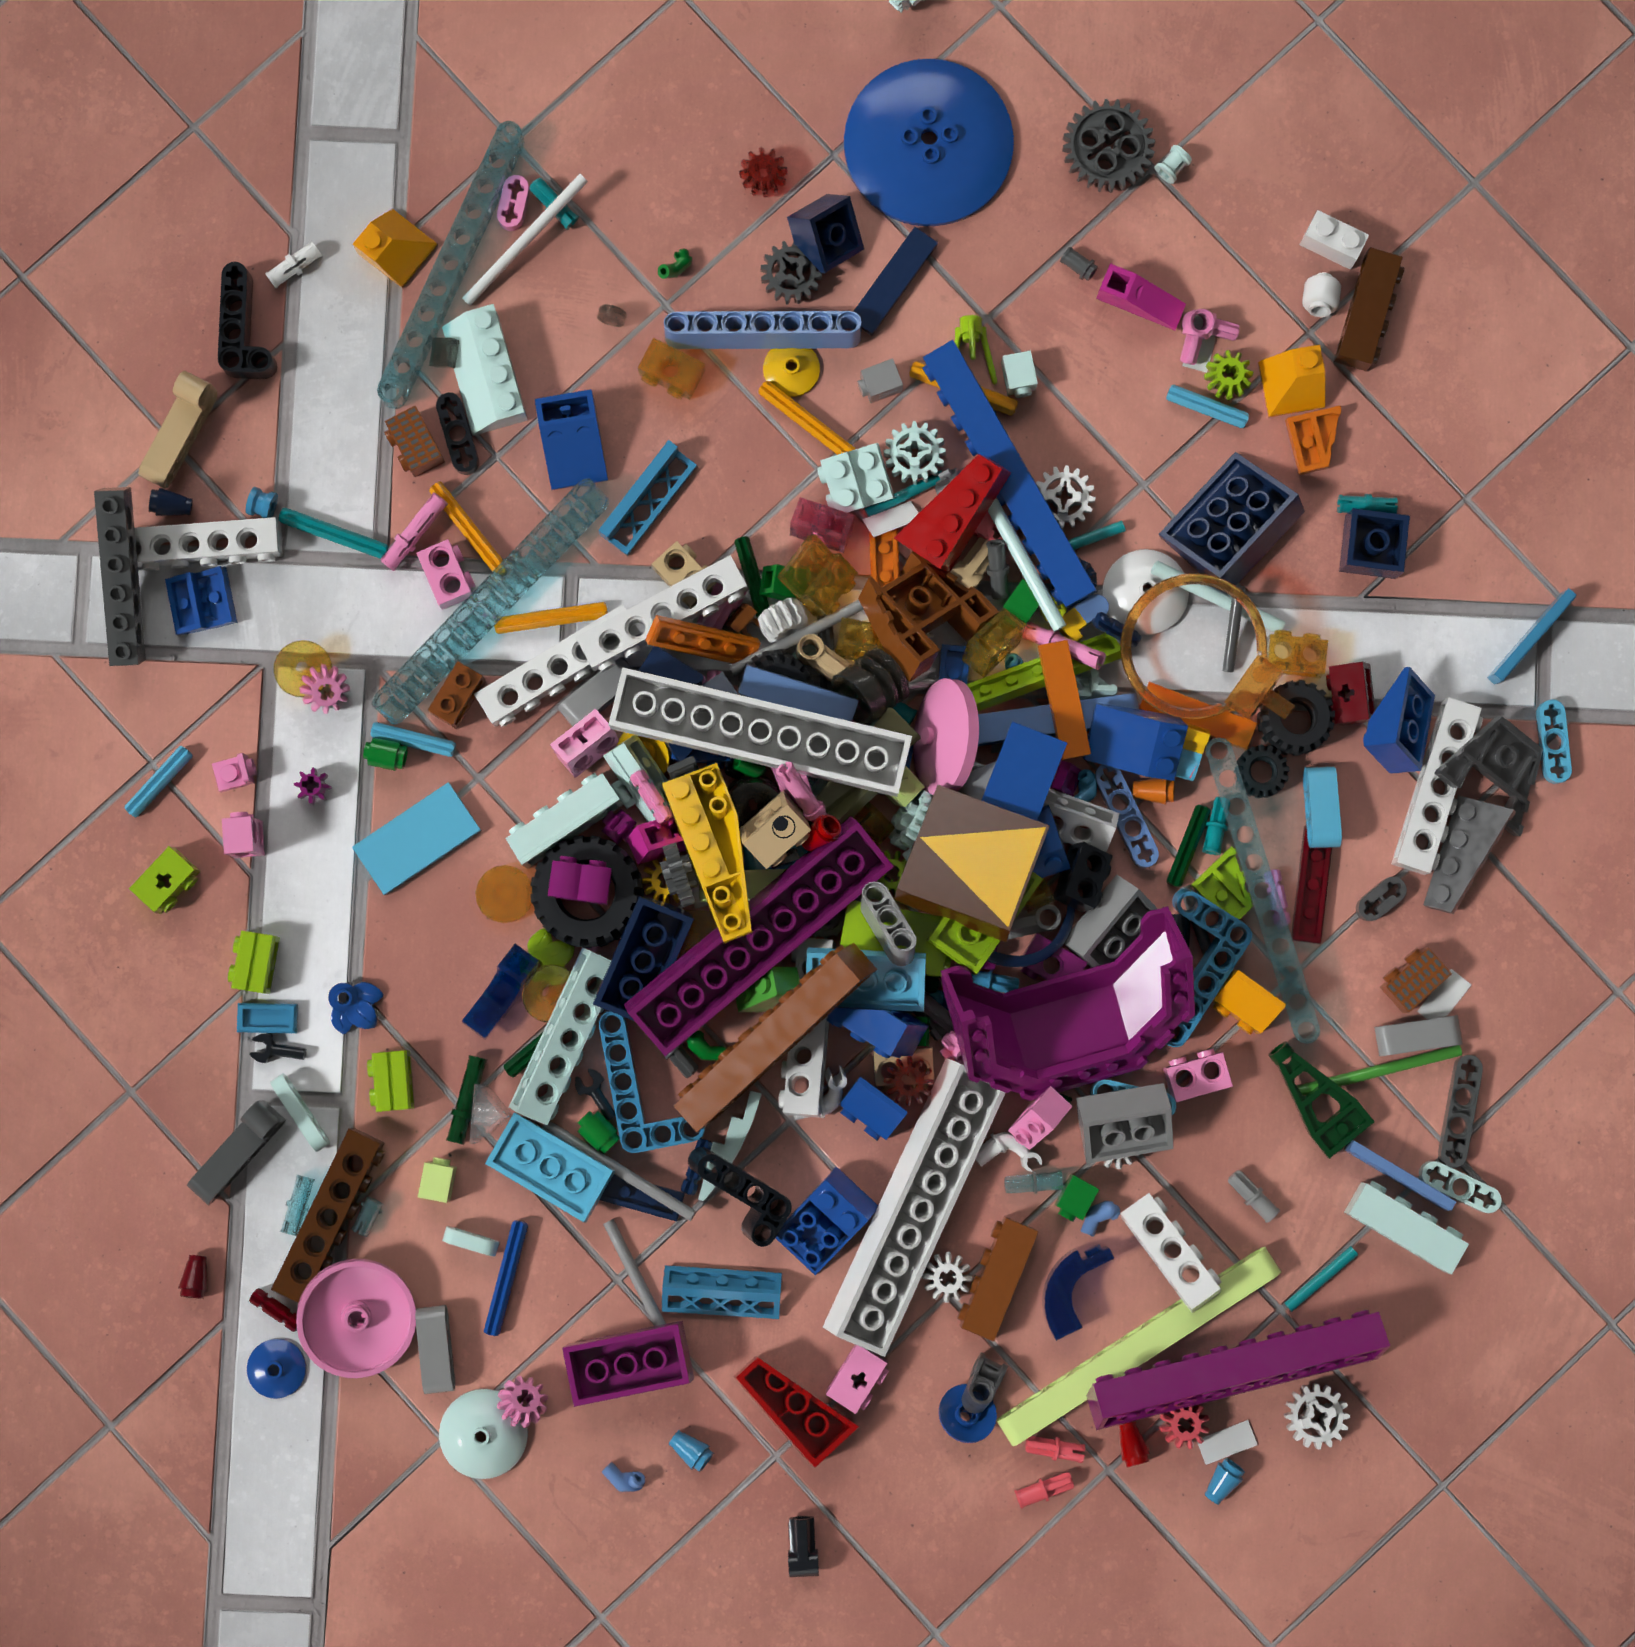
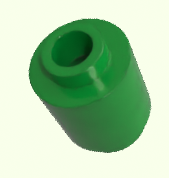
M373 737L371 742H366L363 758L367 759L368 766L396 771L397 768L404 769L408 747L402 746L400 742Z
M589 1111L578 1122L581 1128L577 1132L596 1151L600 1150L603 1154L620 1139L616 1133L618 1130L599 1111L595 1114Z

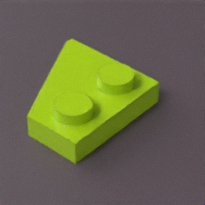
M1232 846L1191 884V887L1199 895L1239 920L1253 907L1250 895L1245 887L1243 873L1238 865L1236 851Z

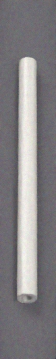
M579 174L462 299L471 306L588 181Z

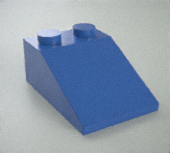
M1404 667L1369 719L1367 731L1363 737L1364 747L1390 774L1422 770L1435 694L1411 667Z
M1096 703L1088 735L1091 754L1085 755L1083 758L1084 760L1138 775L1174 781L1188 725L1176 715Z

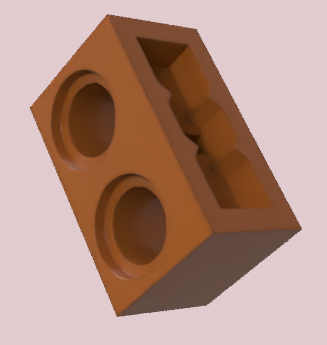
M457 661L427 711L457 729L476 698L474 694L481 690L486 679L481 674Z

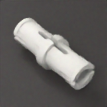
M310 241L293 255H286V260L265 274L274 287L278 288L279 285L293 275L303 273L302 269L321 257L322 254L315 244Z

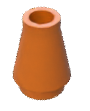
M1153 778L1133 781V798L1165 805L1167 802H1174L1175 780Z

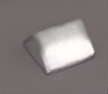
M488 1084L474 1085L469 1144L482 1143L513 1115Z

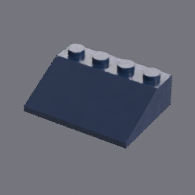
M1235 452L1159 533V537L1208 581L1229 594L1233 589V585H1237L1302 516L1305 510L1299 494Z

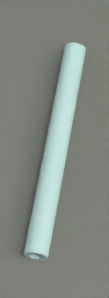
M995 499L988 513L1052 630L1056 632L1064 628L1066 623L998 499Z
M1158 560L1154 563L1151 574L1230 611L1231 595ZM1243 602L1241 617L1272 632L1281 633L1285 621Z

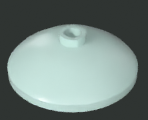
M492 1389L469 1391L453 1401L442 1417L439 1429V1441L442 1452L454 1469L468 1477L490 1479L500 1476L516 1465L526 1448L528 1427L523 1428L520 1421L515 1427L511 1426L512 1418L510 1416L505 1420L502 1419L501 1416L506 1410L497 1408V1404L502 1401L498 1397L499 1391ZM479 1431L486 1434V1440L483 1442L478 1441L476 1438V1433Z

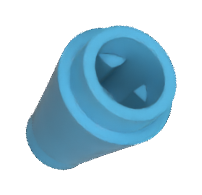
M680 1430L675 1433L669 1442V1445L673 1447L675 1452L691 1470L695 1468L701 1472L714 1454L709 1449V1445Z
M1225 1458L1222 1463L1218 1462L1205 1496L1219 1505L1243 1481L1242 1476L1245 1471L1228 1458Z

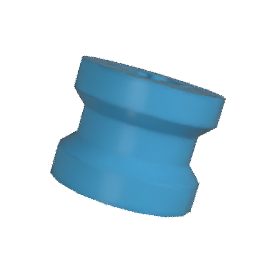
M253 487L247 499L246 514L251 516L258 514L262 518L273 517L278 502V494L274 492L264 493L261 488Z

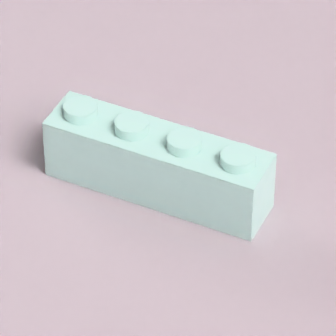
M1371 1181L1370 1184L1361 1182L1344 1213L1436 1268L1452 1275L1469 1245L1462 1240L1464 1235L1450 1226L1446 1230L1436 1225L1438 1219L1424 1211L1420 1215L1411 1210L1413 1204L1399 1196L1394 1200L1385 1194L1387 1189L1374 1181Z

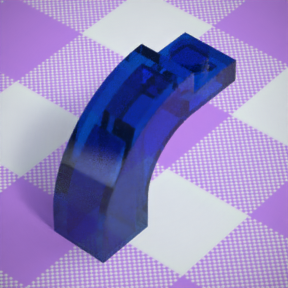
M515 943L498 964L497 972L491 983L463 1018L462 1023L486 1040L500 1020L504 1019L530 982L538 967L539 960Z
M1100 1244L1085 1250L1086 1256L1082 1258L1078 1250L1074 1248L1062 1256L1048 1274L1043 1289L1042 1306L1046 1323L1056 1341L1083 1328L1072 1305V1291L1077 1280L1083 1274L1114 1259L1109 1247L1105 1246L1102 1248Z

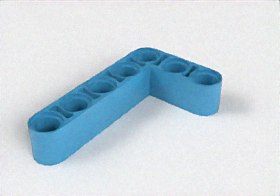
M1188 888L1180 889L1174 894L1172 899L1174 909L1216 937L1193 971L1195 1016L1188 1023L1182 1021L1178 1025L1180 1028L1179 1035L1167 1043L1171 1047H1180L1188 1040L1252 939V931L1245 923ZM1186 896H1193V907L1189 910H1183L1181 907L1182 899ZM1217 911L1219 915L1217 923L1208 926L1205 920L1207 914ZM1235 927H1242V937L1237 941H1232L1230 938L1231 930ZM1225 951L1227 954L1226 962L1222 965H1215V955L1218 952ZM1204 976H1210V987L1200 990L1198 987L1199 980Z
M611 1011L604 1013L599 1020V1030L622 1147L627 1152L639 1153L699 1140L705 1133V1127L700 1130L697 1136L690 1137L684 1131V1125L687 1121L683 1117L646 1124L627 1021L625 1017ZM610 1016H616L620 1019L621 1026L617 1032L611 1033L605 1027V1022ZM617 1044L622 1045L626 1050L625 1058L619 1062L611 1057V1049ZM622 1073L628 1074L632 1080L631 1086L627 1090H621L616 1085V1079ZM626 1102L633 1103L637 1108V1114L632 1119L625 1118L621 1113V1108ZM659 1126H667L670 1129L671 1138L669 1141L660 1142L656 1138L655 1131ZM631 1131L639 1132L642 1136V1144L638 1148L630 1147L627 1143V1135Z

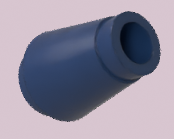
M159 488V490L152 489L149 500V512L155 513L156 516L191 515L193 498H187L163 488Z

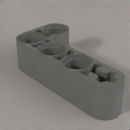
M258 1100L244 1113L240 1119L242 1123L188 1182L187 1187L208 1206L223 1193L285 1123L286 1119L265 1100Z

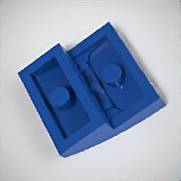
M219 566L198 573L188 572L165 579L176 635L195 633L238 623L226 567Z

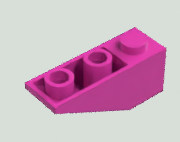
M1111 263L1096 297L1100 301L1174 331L1186 306V303L1138 274Z

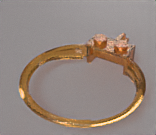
M1181 574L1157 583L1147 590L1133 605L1122 630L1121 660L1132 687L1152 707L1168 715L1186 719L1210 718L1225 712L1235 711L1249 721L1262 704L1283 719H1286L1295 707L1293 703L1272 690L1284 673L1268 660L1267 635L1258 609L1251 599L1234 584L1208 574ZM1190 584L1215 587L1236 599L1246 610L1253 623L1257 641V653L1262 654L1261 656L1258 654L1225 700L1224 703L1226 705L1224 707L1222 703L1197 709L1181 708L1168 704L1152 694L1142 683L1136 672L1131 652L1132 635L1135 625L1147 605L1167 590Z

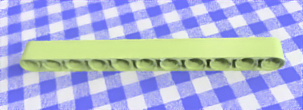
M1266 1247L1257 1249L1218 1274L1222 1282L1218 1285L1221 1288V1293L1194 1313L1190 1312L1182 1299L1178 1300L1004 1413L996 1420L1012 1446L1020 1444L1087 1400L1086 1395L1092 1384L1096 1383V1378L1108 1374H1113V1378L1124 1376L1126 1370L1139 1367L1273 1280L1281 1273V1270Z

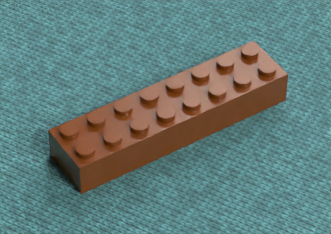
M855 943L846 948L840 945L835 950L830 951L820 960L821 964L814 970H810L799 980L800 984L786 992L778 1000L779 1003L775 1007L767 1010L758 1019L759 1022L748 1028L738 1037L739 1041L724 1050L714 1064L706 1067L698 1075L699 1078L696 1081L687 1085L678 1094L681 1099L674 1107L696 1133L717 1119L878 970Z

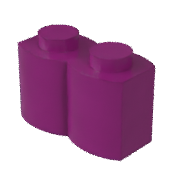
M560 856L559 861H552L548 889L549 897L608 905L612 868L606 867L607 862L589 860V865L577 864L578 858Z

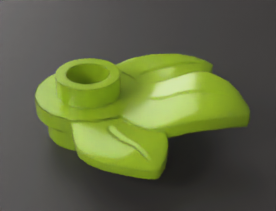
M545 928L540 929L528 941V954L521 961V971L530 980L537 981L543 979L551 985H560L566 982L570 975L564 966L573 957L575 947L562 941L553 942L551 934ZM532 961L540 962L541 968L539 971L532 969Z

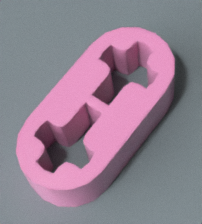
M513 175L505 180L500 197L497 218L500 226L507 231L519 229L525 218L530 189L527 180L520 175ZM516 184H520L521 189L524 191H519L516 200H513V192L510 187L515 188ZM511 206H513L517 219L514 218L511 220V223H507L504 215H509Z

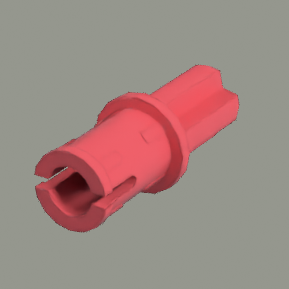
M1032 1435L1026 1439L1025 1450L1027 1453L1051 1457L1053 1461H1056L1058 1458L1083 1463L1085 1455L1073 1453V1451L1085 1452V1444L1060 1441L1059 1437L1049 1439Z
M1065 1472L1043 1481L1040 1478L1038 1483L1015 1490V1494L1022 1509L1025 1506L1045 1499L1048 1502L1050 1497L1072 1490L1074 1483L1070 1473Z

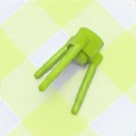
M978 315L962 316L959 318L960 327L955 328L954 342L958 348L960 347L961 338H963L964 343H969L970 359L975 360L976 343L981 338L992 383L997 384L998 381L987 340L986 327L982 326V317Z

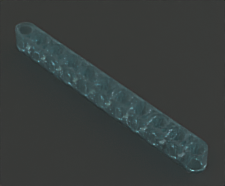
M505 121L498 126L378 384V396L384 405L390 409H399L407 401L499 202L504 182L511 176L523 150L525 142L521 128L513 121ZM508 134L517 135L516 140L509 143L504 141V137ZM496 159H504L506 161L500 168L492 166ZM485 184L493 185L494 188L491 192L486 194L480 192L481 187ZM478 209L482 211L481 216L477 219L468 217L472 210ZM461 235L470 236V240L466 244L461 245L456 243ZM451 260L458 262V266L455 269H445L447 262ZM437 286H445L447 288L443 295H433V290ZM427 311L434 312L435 315L432 320L427 322L421 320L423 313ZM414 337L423 338L421 345L418 347H410L409 343ZM408 362L411 364L409 371L406 373L397 372L398 366L401 363ZM390 388L399 389V393L394 399H387L385 397L386 392Z
M589 478L583 479L576 484L381 687L372 699V707L391 724L395 725L402 722L447 676L457 661L460 662L605 511L609 504V498Z
M1221 737L1213 738L1205 747V755L1282 1001L1286 1004L1285 1010L1292 1032L1298 1041L1309 1044L1316 1041L1319 1037L1320 1026L1230 742ZM1216 742L1223 743L1227 748L1226 755L1221 759H1215L1210 752L1211 746ZM1225 770H1231L1235 774V782L1230 787H1224L1219 781L1220 774ZM1233 798H1240L1244 803V809L1240 814L1234 815L1228 810V803ZM1242 826H1249L1253 831V836L1248 842H1240L1237 838V831ZM1251 854H1258L1261 857V866L1256 870L1248 869L1245 864L1246 858ZM1260 882H1266L1270 886V893L1264 898H1259L1254 893L1255 886ZM1268 910H1275L1279 914L1278 922L1271 926L1266 925L1263 922L1264 913ZM1277 938H1284L1288 943L1287 949L1283 953H1275L1272 950V943ZM1286 966H1293L1296 969V976L1291 981H1285L1281 978V970ZM1294 994H1302L1305 997V1003L1299 1009H1294L1289 1005V1000ZM1303 1022H1310L1314 1026L1312 1034L1306 1037L1299 1035V1025Z

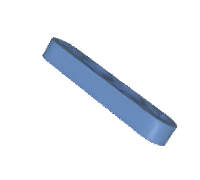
M1106 765L1099 766L1095 771L1097 787L1107 808L1120 813L1117 829L1132 861L1141 868L1152 866L1158 860V848L1120 769ZM1103 769L1115 773L1112 782L1115 787L1120 783L1122 789H1117L1110 795H1107L1105 790L1111 789V786L1107 780L1102 781L1100 779L1104 774ZM1122 794L1126 796L1128 806L1125 810H1117L1113 807L1112 799L1115 795ZM1130 820L1138 822L1141 828L1139 835L1135 837L1127 835L1124 829L1126 822ZM1145 836L1147 841H1143L1142 845L1145 850L1150 849L1152 851V855L1149 856L1150 862H1146L1145 859L1139 860L1137 855L1141 853V849L1138 844L1133 848L1130 842L1138 841Z

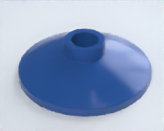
M271 1339L261 1343L253 1350L247 1363V1376L251 1386L259 1394L268 1398L278 1399L294 1393L302 1384L306 1374V1362L302 1352L296 1345L284 1339ZM272 1364L279 1367L278 1375L270 1373L269 1368Z
M967 1384L954 1386L945 1393L939 1404V1419L943 1429L949 1436L963 1443H976L985 1439L992 1432L996 1424L997 1412L993 1400L984 1411L976 1414L970 1413L964 1408L961 1400ZM973 1391V1396L977 1400L984 1401L979 1392ZM961 1412H966L969 1415V1421H964L961 1418Z

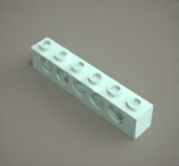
M582 947L509 1105V1108L516 1113L544 1125H548L549 1121L556 1116L559 1108L558 1101L562 1093L568 1090L571 1083L570 1075L574 1067L578 1066L583 1057L582 1049L586 1041L594 1034L596 1028L594 1023L599 1013L604 1011L603 1008L593 1005V1001L611 960ZM596 977V987L588 991V981ZM580 1004H584V1013L581 1016L576 1017V1007ZM571 1030L572 1039L568 1043L563 1044V1035ZM559 1057L560 1065L557 1069L551 1071V1061ZM547 1084V1093L542 1097H538V1089L542 1085Z

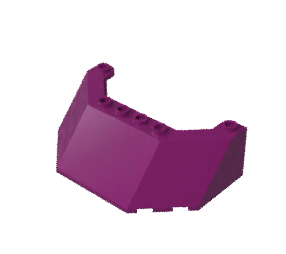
M1168 906L1151 910L1143 916L1140 921L1141 934L1114 962L1070 973L1048 981H1042L1020 989H1014L1006 993H1000L973 983L971 972L965 966H953L941 970L943 991L968 1079L976 1083L980 1080L990 1083L991 1088L1005 1093L1010 1091L1019 1093L1021 1098L1031 1101L1037 1099L1050 1086L1059 1093L1142 1069L1149 1062L1147 1056L1155 1048L1162 1049L1175 1036L1173 1030L1182 1021L1188 1023L1195 1016L1193 956Z

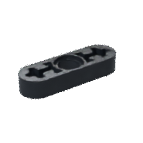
M444 393L437 399L436 409L451 461L457 472L463 475H470L477 470L479 458L464 406L456 394ZM451 400L453 404H457V406L453 407L456 420L451 421L448 411L446 409L442 410V408L446 407V401ZM456 426L463 427L466 431L465 437L461 441H453L450 438L452 428ZM464 447L468 458H473V460L469 461V467L465 468L463 464H458L462 460L459 449L453 451V448Z

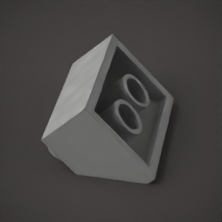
M1118 875L1113 878L1102 892L1103 895L1099 905L1095 909L1085 912L1071 929L1068 938L1064 942V945L1074 955L1086 961L1090 968L1114 962L1141 934L1140 921L1147 912L1157 909L1139 888Z
M1164 1083L1076 1098L1086 1164L1174 1149L1172 1110Z

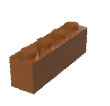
M1005 1216L1002 1222L996 1221L991 1233V1237L995 1238L991 1249L985 1248L979 1263L983 1265L980 1276L974 1275L969 1287V1292L972 1293L968 1304H962L957 1319L961 1320L960 1327L993 1342L995 1341L1039 1231Z

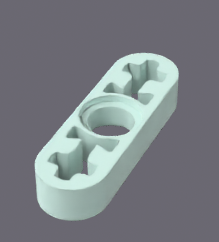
M283 1073L270 1082L272 1088L311 1147L318 1152L329 1145L328 1137L289 1078Z
M1427 1161L1419 1169L1421 1181L1480 1212L1493 1213L1501 1206L1502 1198L1498 1190L1443 1163ZM1437 1167L1438 1174L1448 1177V1172H1450L1452 1175L1447 1179L1446 1184L1438 1179H1433L1430 1182V1176L1426 1174L1427 1170H1433ZM1462 1178L1467 1182L1468 1189L1465 1194L1458 1196L1454 1193L1452 1185L1455 1180ZM1474 1191L1483 1195H1487L1490 1192V1198L1494 1201L1492 1205L1486 1204L1483 1207L1484 1202L1481 1199L1472 1197V1202L1468 1199L1474 1194Z

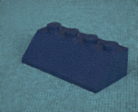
M639 896L594 998L593 1005L633 1020L624 1004L676 961L694 920L692 915L688 911L666 902Z

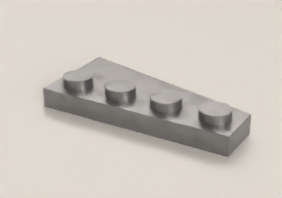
M1458 795L1457 806L1448 825V835L1441 847L1440 860L1436 870H1434L1423 904L1425 907L1454 915L1473 884V879L1480 868L1482 869L1487 861L1488 854L1503 835V830L1509 820L1511 821L1516 813L1514 809Z

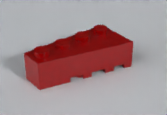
M978 454L894 539L939 569L950 571L1011 472L990 458Z
M758 1357L750 1360L733 1376L814 1468L859 1427Z

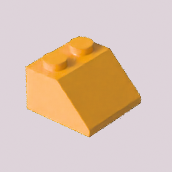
M1239 970L1230 973L1212 1001L1215 1003L1213 1006L1214 1010L1226 1018L1231 1015L1239 1021L1237 1026L1249 1035L1253 1032L1261 1034L1286 1006L1284 1002Z

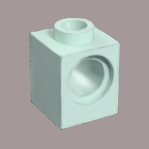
M1031 350L1004 355L1001 360L1007 395H1015L1016 398L1031 395L1032 391L1036 390L1038 384Z

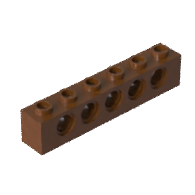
M348 1128L271 1288L272 1291L299 1303L300 1297L308 1283L320 1271L332 1265L334 1258L330 1255L335 1246L340 1247L346 1236L347 1231L343 1228L348 1219L353 1220L359 1209L360 1204L356 1203L361 1192L366 1193L372 1182L373 1177H370L369 1174L374 1165L377 1167L380 1165L385 1155V1150L382 1149L385 1142L355 1128ZM354 1155L360 1156L363 1160V1168L359 1172L354 1171L350 1167V1159ZM340 1182H345L350 1186L351 1191L347 1198H342L337 1193V1186ZM327 1209H333L337 1213L338 1219L334 1225L328 1224L324 1219V1213ZM314 1236H320L324 1240L325 1246L321 1252L315 1251L312 1248L311 1241ZM302 1262L309 1264L312 1273L309 1278L301 1277L298 1272L299 1265Z

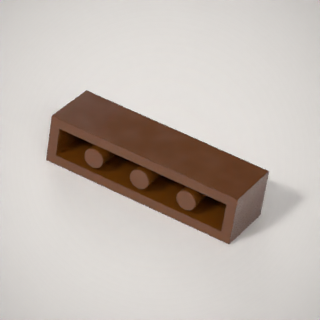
M1372 247L1364 255L1333 362L1367 371L1372 364H1377L1381 353V348L1377 347L1379 338H1384L1389 325V321L1385 320L1387 310L1392 311L1397 294L1393 293L1395 283L1400 284L1405 267H1401L1402 256Z

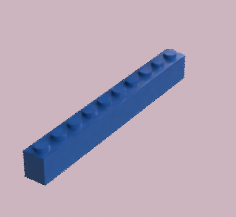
M952 339L924 356L923 359L927 365L922 368L930 382L936 380L941 390L936 393L945 407L950 404L955 413L951 416V419L958 431L960 432L964 429L969 439L965 443L973 456L977 454L986 456L1011 472L996 498L1001 506L1007 504L1012 514L1007 517L1015 531L1021 529L1026 539L1022 543L1030 556L1033 554L1037 556L1040 564L1036 568L1044 581L1050 579L1054 589L1050 592L1058 606L1064 604L1069 609L1098 592L956 343Z

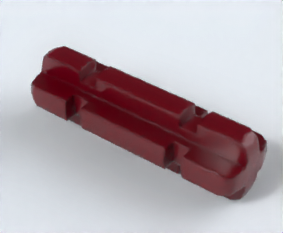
M260 1288L252 1293L249 1299L250 1303L257 1308L262 1307L263 1312L279 1323L284 1322L285 1327L292 1332L297 1331V1313L292 1314L290 1312L291 1309L274 1297L269 1298L268 1293Z

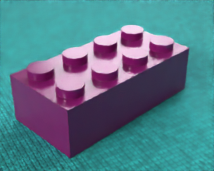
M683 1320L570 1343L562 1348L574 1407L689 1384L694 1380Z

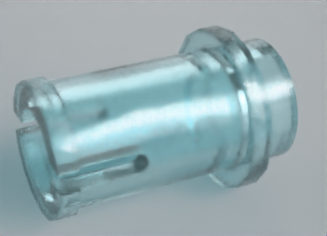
M367 1197L365 1201H362V1208L351 1230L354 1232L359 1230L358 1234L368 1237L377 1215L383 1211L381 1209L383 1204L372 1197Z

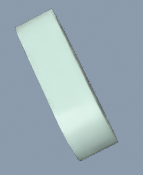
M446 1226L442 1239L443 1242L489 1256H496L500 1243L497 1240Z

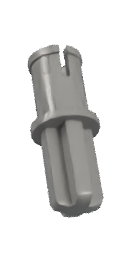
M1237 1170L1229 1177L1228 1183L1246 1200L1244 1203L1246 1205L1250 1204L1266 1223L1270 1222L1280 1212V1209L1262 1193L1263 1189L1261 1187L1257 1188L1242 1171Z

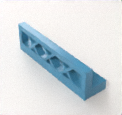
M668 440L598 530L600 536L628 556L693 473L697 464L679 452L678 446ZM675 458L688 466L682 475L669 476L668 467ZM666 471V477L660 478L662 474ZM671 481H677V482L674 484V486L671 488L670 482H671ZM667 482V495L664 498L652 499L651 488L656 483ZM648 494L649 500H643ZM660 503L654 510L653 504ZM650 505L651 515L645 521L635 522L634 510L637 506ZM631 516V522L625 523L627 519ZM635 526H642L636 533ZM632 527L633 538L627 546H624L614 538L620 528Z
M665 1265L662 1286V1312L779 1319L782 1273ZM669 1295L681 1296L685 1300L682 1302H670ZM701 1298H710L714 1302L703 1304L699 1300ZM731 1300H740L741 1302H743V1304L740 1306H732L728 1302ZM774 1302V1308H763L758 1303Z

